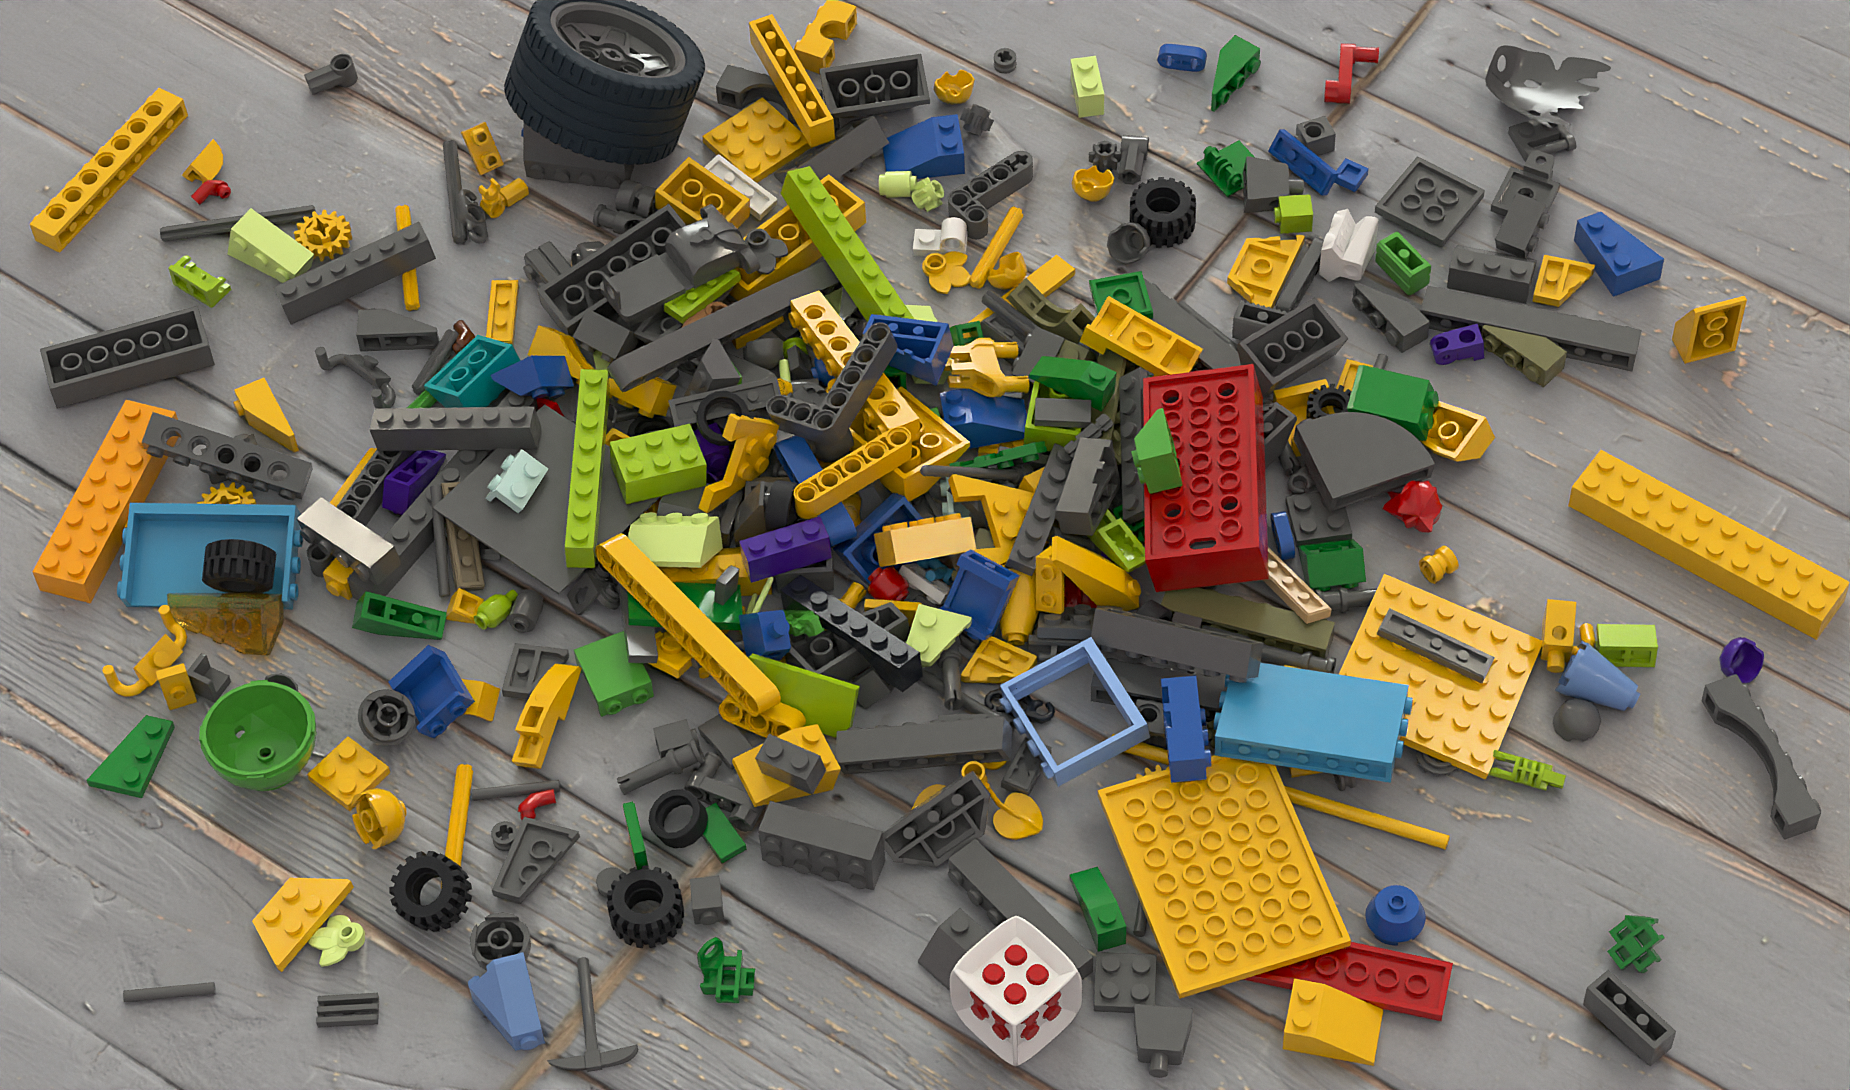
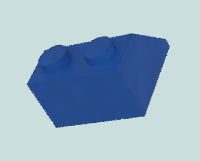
M531 355L491 375L493 381L520 396H532L533 399L549 396V399L559 398L565 395V390L574 387L565 356Z

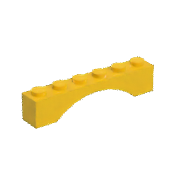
M538 325L527 355L565 356L571 377L577 378L576 383L579 385L581 369L594 368L580 352L575 339L554 328ZM655 377L631 390L622 392L614 379L609 378V398H612V396L617 397V403L628 408H633L634 405L639 408L638 413L653 418L655 414L666 416L669 408L668 400H672L677 386L659 377Z

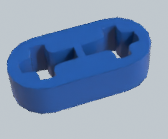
M1164 44L1159 49L1157 61L1164 68L1199 72L1205 68L1207 53L1199 47Z
M1285 511L1271 513V528L1278 556L1281 560L1294 559L1295 546L1287 514Z

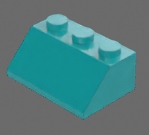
M477 335L424 385V388L445 408L486 407L498 398L499 394L506 388L493 381L491 375L521 360L513 345Z

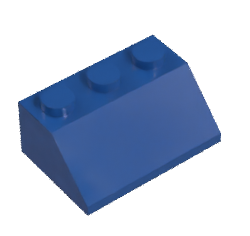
M892 493L856 527V537L837 544L833 550L847 567L869 586L871 582L868 580V577L880 567L874 534L883 532V526L907 522L909 527V522L923 518L905 496ZM907 562V563H902V564H896V565H890V566L894 567V568L899 572V570H900V568L902 567V565H904V564H910V563H912V562ZM884 566V567H880V568H881L882 570H884L885 568H887V567H889V566Z

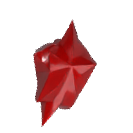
M1410 481L1404 486L1402 492H1388L1391 499L1384 504L1382 508L1384 511L1403 521L1408 529L1414 527L1420 532H1432V527L1439 520L1443 506L1440 503L1436 487H1433L1429 481Z

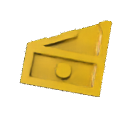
M991 636L981 642L961 673V681L964 683H1005L1035 667L1037 656Z

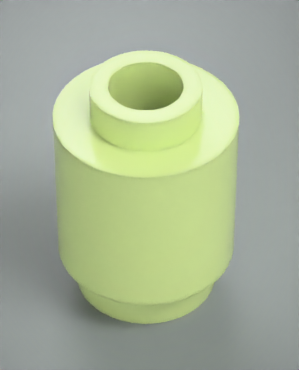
M890 171L880 174L879 193L880 195H886L887 198L912 197V192L915 191L913 185L917 183V176H912L911 171Z

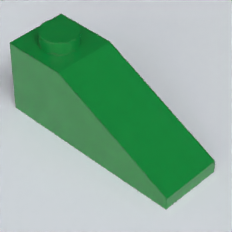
M1042 356L1030 372L1029 378L1073 399L1091 400V407L1102 412L1115 393L1117 372L1093 361Z
M365 591L356 603L352 628L377 635L441 640L447 612Z
M1098 866L1069 874L1097 952L1126 944L1125 921L1118 903Z

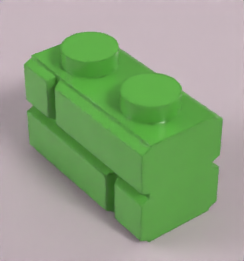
M1395 232L1377 243L1375 262L1407 295H1412L1429 284L1431 265L1422 258L1419 252L1399 232Z

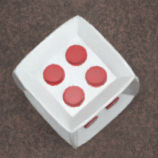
M1014 916L993 929L958 961L950 974V998L954 1010L963 1023L1000 1058L1013 1066H1018L1032 1058L1050 1043L1077 1015L1082 1004V979L1072 961L1051 940L1025 919Z

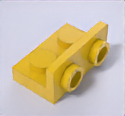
M1049 546L1036 556V610L1061 614L1064 612V573L1052 562V546Z

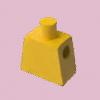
M1547 599L1542 621L1540 659L1547 661V670L1553 673L1563 672L1565 663L1569 662L1571 657L1576 615V602Z

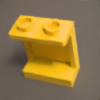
M1326 379L1273 391V403H1279L1297 417L1288 439L1296 457L1301 456L1293 440L1296 425L1307 419V401L1310 393L1313 394L1315 388L1321 391V385L1324 384L1326 388H1329ZM1332 406L1321 408L1327 414H1335Z

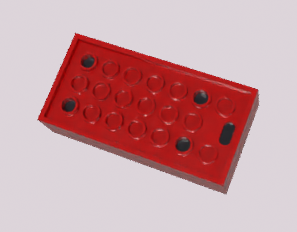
M1254 364L1143 378L1144 426L1157 409H1164L1174 441L1183 484L1180 487L1149 494L1147 484L1144 483L1145 562L1155 591L1163 592L1269 579L1263 396Z

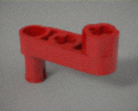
M1341 43L1338 81H1325L1324 102L1350 104L1353 64L1355 62L1378 64L1379 47H1357L1356 44Z

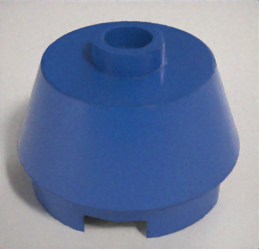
M1392 885L1382 889L1370 900L1365 912L1367 925L1375 934V938L1384 944L1397 946L1398 942L1414 940L1422 931L1426 921L1425 910L1415 893L1409 888L1400 885Z

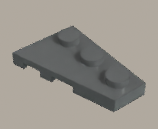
M524 817L492 888L493 896L521 904L580 838L579 831Z

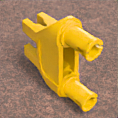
M978 338L967 346H954L949 358L955 359H948L944 371H951L952 375L959 376H948L947 382L949 387L972 389L987 397H1001L1005 393H1028V376H1005L1000 370L997 358L1016 359L1018 357L1017 342H994L991 338Z

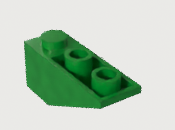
M1234 35L1219 53L1212 90L1211 111L1213 112L1221 105L1226 104L1231 94L1236 89H1240L1244 85L1245 80L1251 74L1258 71L1261 64L1260 48L1237 35Z

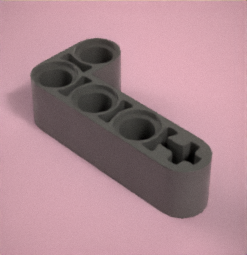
M1016 151L949 194V218L962 219L967 225L969 238L975 240L984 238L988 234L987 209L1032 181L1033 158L1031 154L1027 151Z

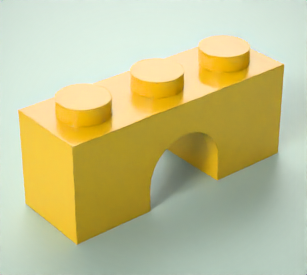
M827 0L823 6L819 7L816 18L812 23L808 24L805 35L801 41L798 40L794 47V52L804 69L820 74L819 69L830 67L835 59L834 41L829 38L848 39L857 25L856 6L839 0Z

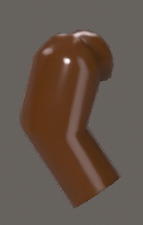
M459 320L453 325V329L459 334L456 343L452 345V349L456 354L475 338V335L464 320Z

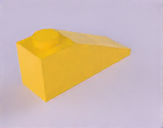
M264 377L234 389L237 400L233 404L239 417L244 415L251 427L290 451H299L295 435Z

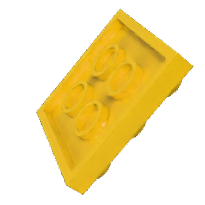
M763 97L702 136L703 143L716 155H721L756 183L811 148L803 133Z

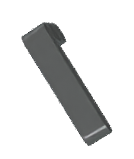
M879 322L868 328L820 407L786 395L779 394L771 397L766 404V410L772 421L779 425L778 429L826 446L838 444L845 436L896 353L897 343L889 326Z

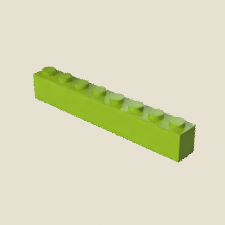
M808 166L788 171L780 194L866 321L868 322L871 314L914 319L812 168Z
M581 369L565 538L566 566L570 568H595V548L598 538L610 395L609 372L607 370Z

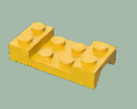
M1109 296L1091 325L1087 324L1080 339L1081 343L1101 354L1110 349L1153 373V377L1191 372L1203 350L1201 347Z

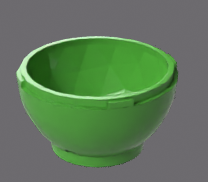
M268 680L250 681L248 684L227 692L210 708L202 722V726H200L199 741L201 749L214 771L231 784L257 791L275 790L291 782L308 763L314 751L317 735L315 714L309 702L301 693L278 683L268 682ZM239 731H245L240 738L236 736Z

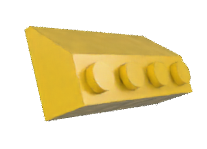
M740 547L723 548L701 568L658 567L672 582L716 584V580L732 565L740 569L738 585H741V596H752L754 593L760 595L768 578L756 582H750L742 562ZM772 585L767 595L772 594Z

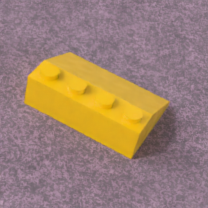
M901 386L897 388L898 392L919 417L920 439L912 442V456L907 462L879 479L892 493L903 495L910 502L928 492L941 478L923 476L920 473V468L923 465L949 466L950 463L956 462L970 447V442ZM859 411L849 427L854 440V447L850 448V451H855L877 437L875 429L871 424L868 425L865 422L862 412Z

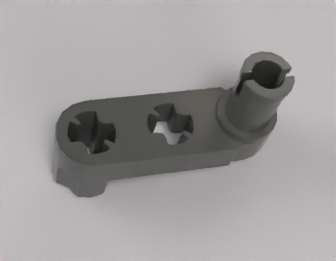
M707 752L705 754V763L700 764L698 770L691 774L684 789L691 792L698 800L709 805L716 802L720 809L730 812L731 815L728 820L738 830L743 832L752 831L765 805L754 807L747 792L714 780L713 777L719 766H721L722 759L714 753Z

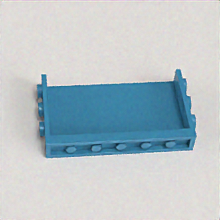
M130 503L127 528L123 529L122 534L125 553L120 557V569L123 573L122 581H119L117 584V595L126 607H160L168 605L169 608L293 610L294 600L298 599L299 594L298 584H295L296 574H299L301 570L298 547H302L303 537L300 534V525L297 521L301 513L296 505ZM239 539L257 542L274 550L277 555L272 590L261 594L239 595L218 591L202 582L205 547L207 544L218 540Z
M1260 663L1258 677L1249 678L1246 683L1229 680L1230 675L1226 674L1225 687H1228L1227 692H1221L1219 708L1222 711L1221 713L1216 712L1214 719V730H1216L1215 756L1391 783L1396 758H1402L1404 741H1401L1400 737H1406L1408 719H1404L1405 714L1411 715L1413 698L1408 697L1409 685Z

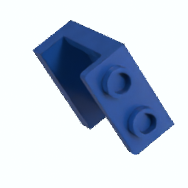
M970 549L960 555L956 564L960 568L944 605L939 609L972 617L971 626L968 629H964L967 631V635L975 640H986L995 634L1020 575Z
M427 645L388 681L392 690L405 695L411 702L415 716L420 723L416 726L418 732L431 738L442 734L446 727L457 717L463 715L467 708L475 702L447 654L430 645Z

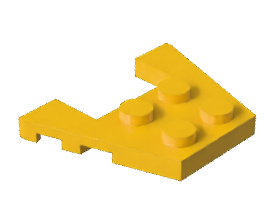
M729 414L722 437L730 442L734 440L736 442L723 480L705 486L699 509L709 513L742 489L746 481L754 480L767 469L771 449L777 441L776 434L779 428L777 423L769 419L756 417L750 419L744 415L739 417L736 414Z
M952 474L948 482L954 502L981 501L995 548L974 549V551L999 565H1006L1034 493Z

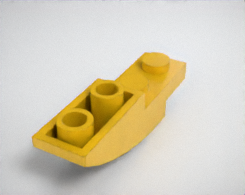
M554 664L536 685L526 702L515 729L520 734L512 758V762L515 765L537 769L542 768L557 720H565L582 670L581 667Z

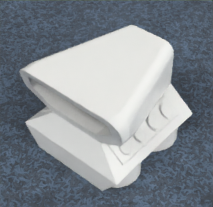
M1348 209L1337 211L1323 242L1319 275L1328 282L1340 276L1356 281L1361 280L1376 248L1378 218L1366 216L1356 224Z

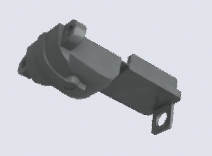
M712 204L700 209L702 220L679 228L669 235L665 242V253L659 256L656 254L610 278L607 275L603 276V281L600 284L601 293L629 327L664 311L665 303L685 294L687 290L695 289L738 266H741L747 274H752L760 269L756 255L744 241L740 231L735 225L729 223Z

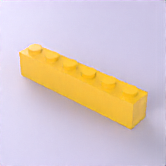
M773 14L750 21L751 44L810 147L812 148L835 140L834 118Z

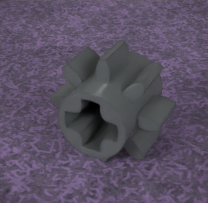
M973 104L971 109L964 108L960 120L965 121L963 128L980 136L982 131H990L994 122L993 119L989 118L991 111L977 104Z
M1101 141L1097 145L1093 144V152H1089V162L1093 163V166H1096L1097 170L1102 173L1106 170H1117V162L1121 161V152L1117 151V144H1112L1109 141Z

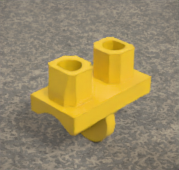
M486 122L461 132L479 175L504 165Z

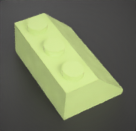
M654 512L644 513L630 525L628 538L657 567L701 568L723 549L719 517H710L707 513H697L692 516H682V513H670L666 516H657Z

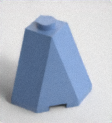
M524 953L495 959L486 966L487 972L481 977L474 976L468 981L473 1002L515 1051L521 1049L531 1050L538 1045L545 1044Z

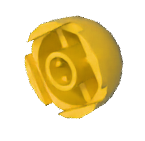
M378 788L354 795L351 806L356 805L357 813L353 814L352 818L362 841L365 844L371 841L374 845L372 849H377L397 840L405 825L407 812L404 803L390 791Z

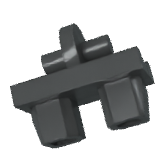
M1036 628L1034 634L1029 635V653L1037 656V662H1045L1081 643V639L1037 638L1038 628Z

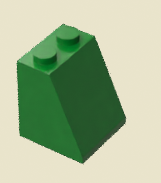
M1359 365L1347 410L1348 412L1367 413L1388 419L1405 428L1419 441H1426L1429 429L1433 427V412L1438 406L1439 397L1437 391H1434L1430 381L1427 379Z

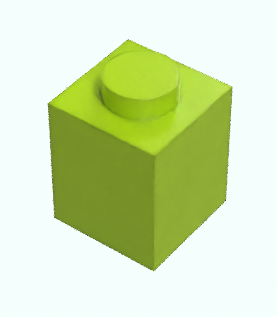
M1311 195L1279 196L1278 207H1274L1273 215L1274 223H1279L1280 234L1312 232L1313 209Z

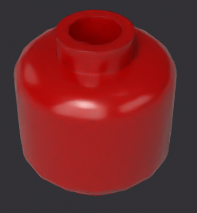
M892 566L884 570L878 567L868 577L871 583L867 590L874 599L904 601L910 593L908 591L909 582Z

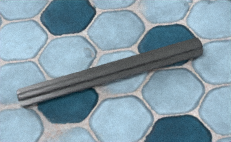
M313 205L258 214L272 224L280 225L304 221V216L312 218V212H316ZM244 215L160 228V236L162 241L231 232V228Z

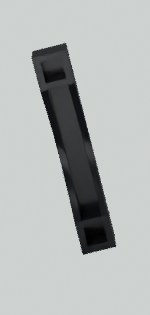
M799 575L780 590L783 610L814 611V614L819 616L822 628L833 632L852 645L873 666L884 681L901 692H904L923 677L919 651L802 575Z

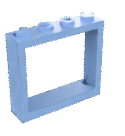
M1092 637L1000 685L1003 698L999 700L1006 713L1012 712L1015 717L1013 723L1020 735L1025 733L1029 739L1026 744L1034 757L1039 755L1043 762L1040 764L1043 773L1047 779L1053 778L1058 787L1150 738L1146 721ZM1089 663L1129 725V728L1057 766L1019 705L1018 700Z

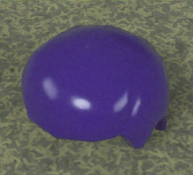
M1745 637L1732 639L1723 648L1719 657L1721 671L1726 677L1737 674L1742 683H1750L1758 676L1763 667L1764 652L1756 647L1755 642Z

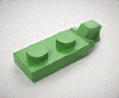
M783 610L785 618L790 625L789 634L799 636L806 633L809 637H812L824 631L820 624L819 616L815 615L814 611Z

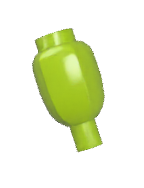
M512 589L505 595L494 594L480 604L477 609V615L474 616L476 625L483 630L500 625L509 616L512 610V603L516 600L518 593Z

